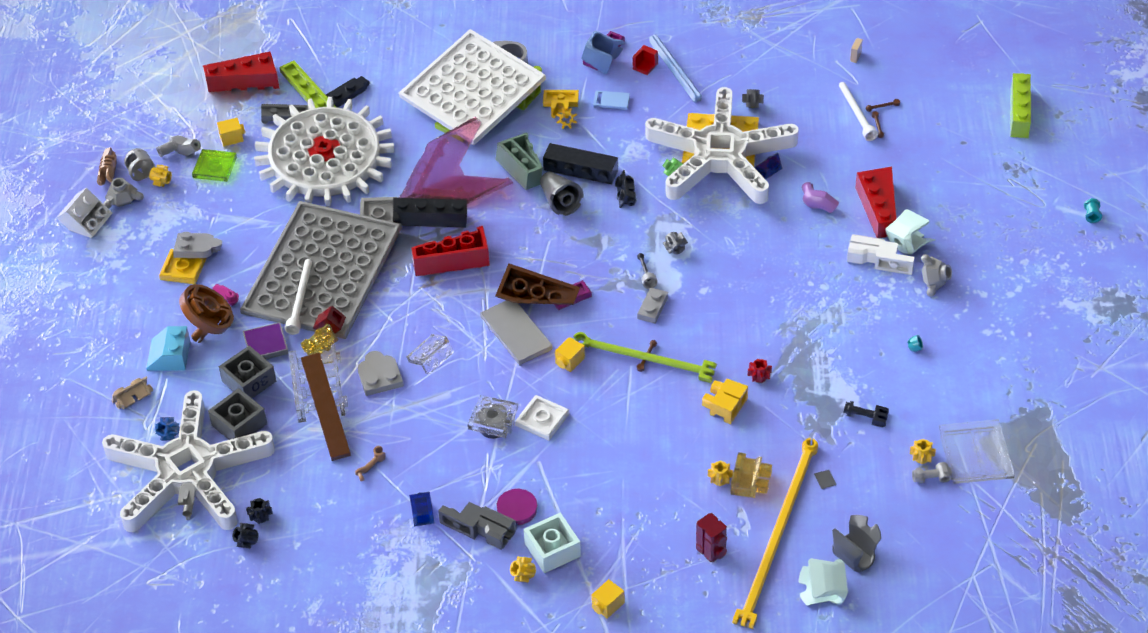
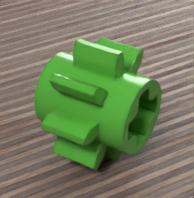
M674 157L671 161L666 159L662 165L665 168L663 173L670 176L683 163Z

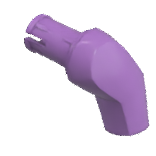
M806 182L802 185V191L804 192L803 202L808 207L821 208L829 213H832L837 208L839 202L827 192L814 190L811 182Z

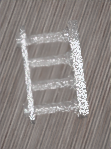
M334 344L331 345L332 355L321 356L323 364L334 363V369L326 370L327 378L336 377L337 384H331L330 388L332 392L338 391L339 398L334 399L336 407L340 406L341 415L345 416L344 407H348L347 396H342L338 369L341 357L340 352H336ZM289 351L298 423L306 422L305 414L316 410L314 402L307 403L303 401L307 396L312 395L310 388L305 389V387H301V384H305L307 381L306 375L303 372H299V370L303 369L301 358H297L296 351Z

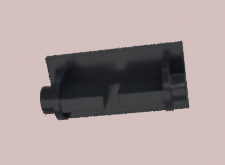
M623 170L620 177L618 176L615 181L619 208H622L623 204L634 206L636 203L634 179L629 175L626 176L625 170Z

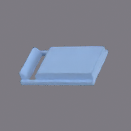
M596 91L593 106L628 110L630 93ZM598 93L602 94L601 104H597Z

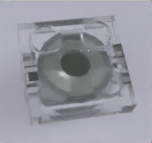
M480 395L467 424L468 430L480 432L487 438H506L508 433L511 434L512 427H514L518 403Z

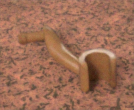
M376 446L373 449L374 458L355 471V475L359 476L360 481L365 479L362 474L368 472L377 462L385 460L386 455L381 446Z

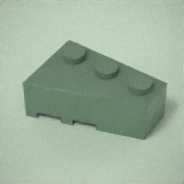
M528 133L498 142L496 161L525 190L540 185L543 167L537 154L533 151L532 143L529 142Z

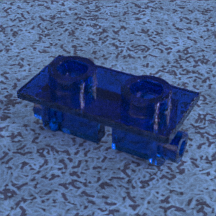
M778 153L767 157L766 160L754 167L764 179L783 169Z

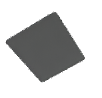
M829 470L814 473L821 489L836 485Z

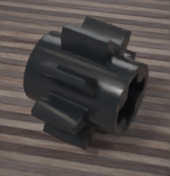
M257 498L250 501L251 507H246L250 521L254 520L258 524L269 521L268 515L273 514L269 500L265 501Z
M240 523V527H236L232 534L233 541L237 542V547L249 549L251 545L256 544L259 537L258 531L254 529V524Z

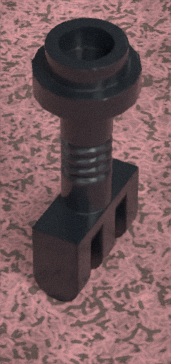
M850 400V402L846 401L843 413L849 417L853 413L873 418L871 425L885 427L889 409L876 405L875 410L854 406V401Z

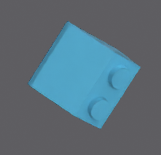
M167 326L152 339L146 367L147 371L186 370L190 347L187 326Z

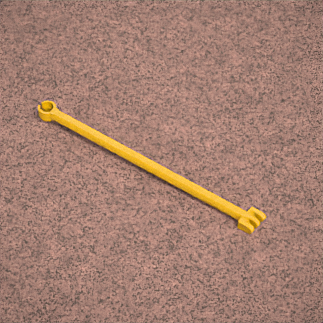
M807 438L802 443L803 453L744 608L743 610L736 609L732 621L733 624H737L739 618H742L741 626L745 627L747 620H749V628L754 629L757 614L753 613L811 458L818 452V443L815 439H812V446H810L811 438Z

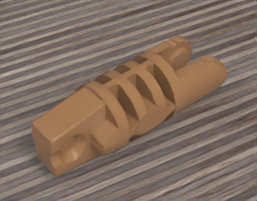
M111 147L104 150L100 160L97 177L99 186L105 185L106 178L109 182H112L114 179L117 156Z

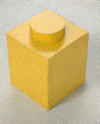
M238 118L217 122L223 147L244 142L243 134H245L244 125L239 123Z
M568 337L555 350V364L569 372H572L585 359V345L571 337Z
M608 579L591 594L592 608L597 614H602L608 619L625 603L624 590Z

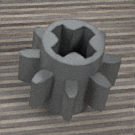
M747 89V94H742V102L746 103L747 108H759V103H764V95L760 94V90Z
M670 232L666 235V241L663 242V245L669 254L672 252L673 254H680L685 250V244L688 242L682 232Z

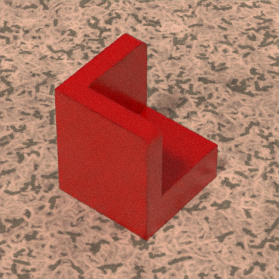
M643 45L632 57L633 70L648 75L658 65V50Z

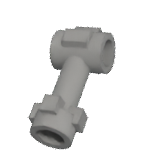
M941 462L933 470L924 471L921 467L912 470V478L914 482L924 483L925 479L939 477L940 482H948L952 478V471L946 462Z

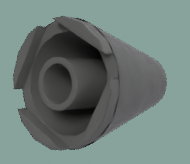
M546 172L542 175L540 185L553 212L557 215L563 214L567 216L574 213L581 206L580 201L584 194L582 188L577 183L553 172Z

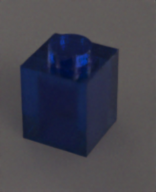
M419 492L409 495L414 527L434 524L430 492Z

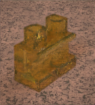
M738 452L731 480V495L755 498L756 492L767 494L769 480L759 478H771L772 465L762 463V457H757L756 459L746 458V453Z

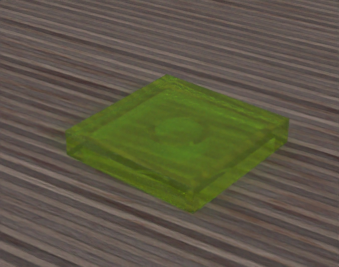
M202 149L192 172V177L227 182L237 159V154L235 152Z

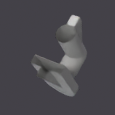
M189 482L180 486L178 505H184L183 516L186 517V520H190L196 491L195 485Z

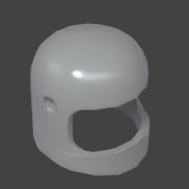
M140 148L129 151L124 159L129 175L135 181L148 178L151 169L155 167L148 153Z

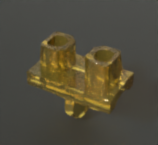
M326 324L324 327L318 328L315 334L308 340L305 339L301 342V346L307 355L319 352L321 355L324 351H330L332 345L338 341V338L333 333L331 325Z

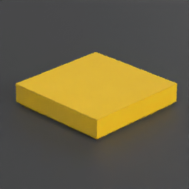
M170 249L159 274L160 280L196 284L207 258H174V249Z

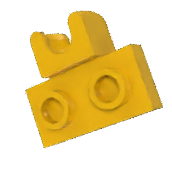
M544 90L543 107H551L552 118H556L557 113H563L562 108L565 111H569V107H578L579 90Z

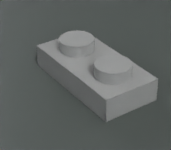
M650 287L637 313V319L656 323L668 299V292Z

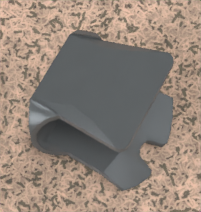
M851 515L849 534L844 536L836 528L832 530V551L835 556L851 569L861 572L870 568L875 560V549L881 540V531L877 524L873 527L868 526L867 516Z

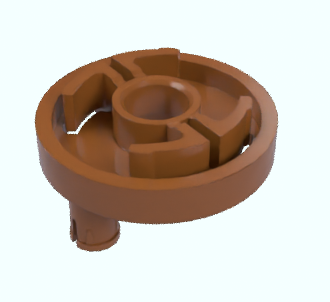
M200 284L190 285L179 298V305L183 314L197 327L191 335L195 342L201 343L208 333L222 334L233 323L234 315L228 302L222 295L207 286Z

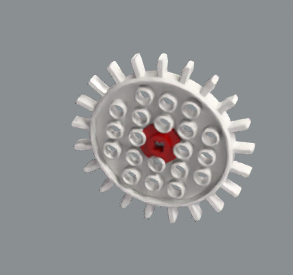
M328 97L327 107L315 108V103L311 98L308 99L309 110L300 113L293 105H289L292 117L287 120L282 119L276 114L273 115L274 124L279 126L276 131L265 127L261 128L262 136L269 138L270 142L255 141V149L260 152H268V155L254 157L255 165L263 166L270 164L271 167L259 171L260 179L263 181L275 176L277 179L270 184L271 192L274 193L283 186L288 187L289 190L286 192V200L288 202L298 192L305 195V202L312 203L313 196L324 197L326 206L331 207V196L343 194L344 199L349 203L351 202L350 190L358 187L365 194L369 193V186L365 182L369 177L379 182L383 181V174L375 170L377 166L392 167L391 158L380 157V154L394 153V143L379 144V141L392 138L391 129L376 132L375 129L383 125V117L380 115L371 121L366 120L365 118L370 114L369 106L367 105L357 114L351 111L353 108L351 99L347 100L342 109L334 107L332 97Z

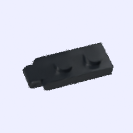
M363 76L357 79L354 77L327 93L326 96L332 97L334 105L338 108L345 104L348 99H353L366 91L370 81Z

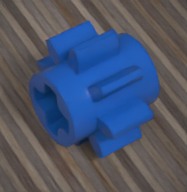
M160 417V422L155 424V434L161 436V441L175 439L174 436L179 434V423L174 421V417Z

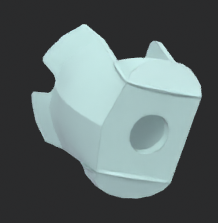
M904 210L885 229L889 241L898 243V250L908 255L915 253L928 242L935 241L932 238H922L924 234L918 231L929 224L930 221L910 210Z
M811 558L808 560V566L802 567L798 582L807 586L806 591L800 593L802 601L807 606L828 601L835 604H842L848 593L845 563L841 559L831 562Z

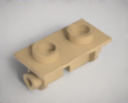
M147 376L142 379L137 378L130 383L131 385L126 388L120 387L115 390L112 395V403L116 402L115 405L118 409H125L135 403L132 396L135 395L139 401L150 395L153 388L150 384L147 385Z

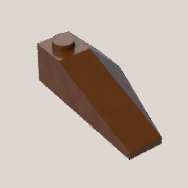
M508 263L495 297L512 303L574 305L580 287Z

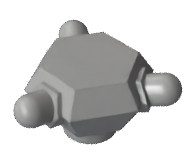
M115 178L111 182L105 196L106 201L103 204L108 209L112 205L120 207L131 204L133 200L140 201L144 198V195L138 192V189L125 181L124 178Z
M924 254L921 257L924 263L922 268L923 281L928 287L927 295L932 297L947 280L951 279L952 269L950 265H946L942 261Z

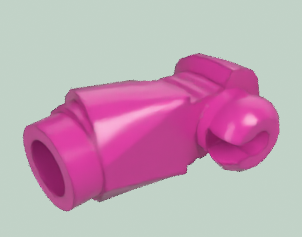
M216 284L212 288L222 295L230 306L235 305L239 300L238 293L223 285Z

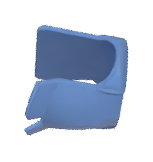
M594 31L585 44L581 59L602 73L607 74L612 59H616L623 50L618 45L625 43L623 40L613 39L598 31Z

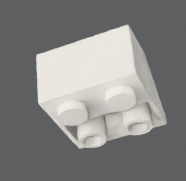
M85 188L74 196L57 216V219L69 231L92 238L112 215V212L90 190Z

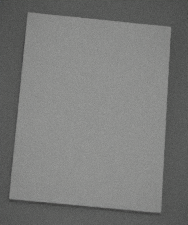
M299 201L240 308L241 314L286 324V321L292 316L305 260L310 259L312 266L299 316L301 328L317 332L313 329L318 315L330 306H334L346 316L341 330L333 336L346 339L402 229L401 224Z

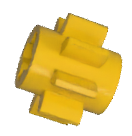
M562 108L563 113L556 114L560 117V120L556 123H562V129L565 126L572 129L571 123H577L574 120L577 113L572 114V108L569 111H565ZM564 114L571 116L570 123L562 120Z
M157 164L156 167L151 169L149 178L153 181V185L165 187V184L170 183L172 172L168 171V166Z
M925 439L914 441V446L910 447V454L913 455L912 460L920 464L931 463L932 457L936 453V449L932 448L933 442Z
M720 460L711 463V469H708L707 476L711 477V484L714 483L722 486L726 483L729 484L730 478L733 477V470H730L729 463L727 464Z
M518 556L517 560L511 563L510 573L512 576H515L514 581L528 583L529 579L535 576L536 566L534 563H531L532 558Z

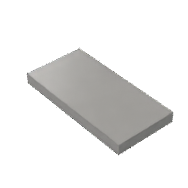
M504 301L480 312L483 321L518 365L552 350V344L518 303Z

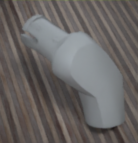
M177 135L170 137L169 142L156 147V150L160 157L173 151L188 156L200 150L201 144L197 139H187Z

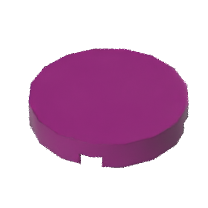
M520 488L504 492L496 503L497 512L516 520L518 525L530 522L537 513V500L531 492Z

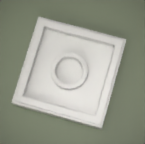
M535 395L515 420V426L549 441L568 417L570 411L565 407Z

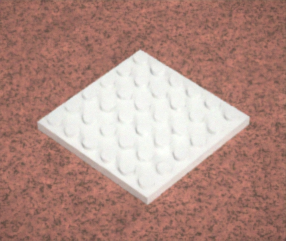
M470 29L398 94L407 103L475 145L546 80V76Z

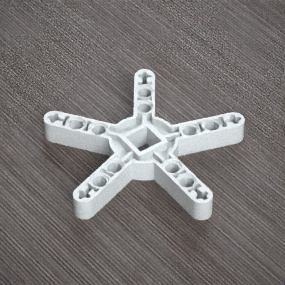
M722 87L716 92L714 124L698 130L665 120L650 118L645 123V137L653 143L694 153V156L667 177L666 197L668 199L677 200L681 198L705 176L713 172L728 173L755 203L763 204L768 201L769 184L749 163L746 156L797 146L798 127L795 124H784L742 132L731 125L732 90Z
M193 390L187 392L184 397L179 438L169 441L164 446L113 434L106 436L102 444L108 460L155 471L158 474L121 509L120 517L124 529L127 532L139 530L175 494H179L180 486L187 482L195 485V496L222 529L231 530L235 528L238 523L235 508L213 479L219 470L267 458L274 454L275 447L272 434L268 431H260L209 445L201 439L205 412L202 394L199 391ZM190 460H193L195 463L182 471L177 468Z

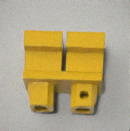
M727 378L724 383L714 380L710 392L716 395L712 396L705 393L702 398V406L710 409L711 416L717 414L724 417V422L731 424L748 399V386Z

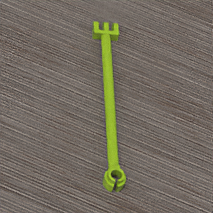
M583 332L575 333L574 338H572L578 342L584 341L582 344L588 348L593 347L699 373V380L709 383L712 382L713 377L711 376L715 373L713 369L717 367V363L704 360L702 366L593 340Z

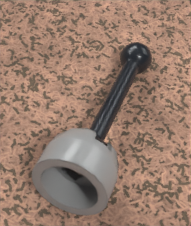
M639 253L637 259L640 260L645 273L642 276V284L646 289L654 288L658 283L657 278L653 273L648 272L644 262V254Z

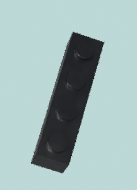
M549 143L543 156V170L612 185L618 172V157Z
M393 197V222L399 223L401 226L466 228L467 199Z

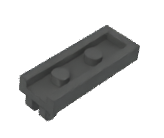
M261 104V122L263 124L268 123V121H274L273 115L275 114L284 120L292 117L288 104ZM293 105L299 113L309 110L308 105Z

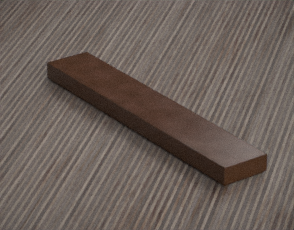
M320 352L301 357L331 461L351 456Z

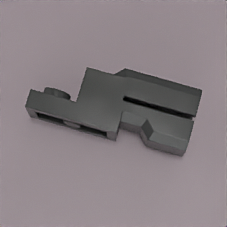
M469 502L461 513L454 508H448L444 505L438 510L441 524L474 540L479 534L486 538L488 544L499 549H503L516 532V520L486 506L479 507Z

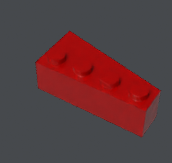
M270 51L202 65L208 92L231 91L232 88H238L240 91L251 87H257L258 90H264L265 87L280 89Z
M892 166L857 172L855 188L876 238H886L888 236L885 229L896 220Z
M483 226L477 227L476 231L470 233L468 230L463 231L460 236L454 238L447 236L440 242L431 241L411 247L415 276L490 266L488 245Z

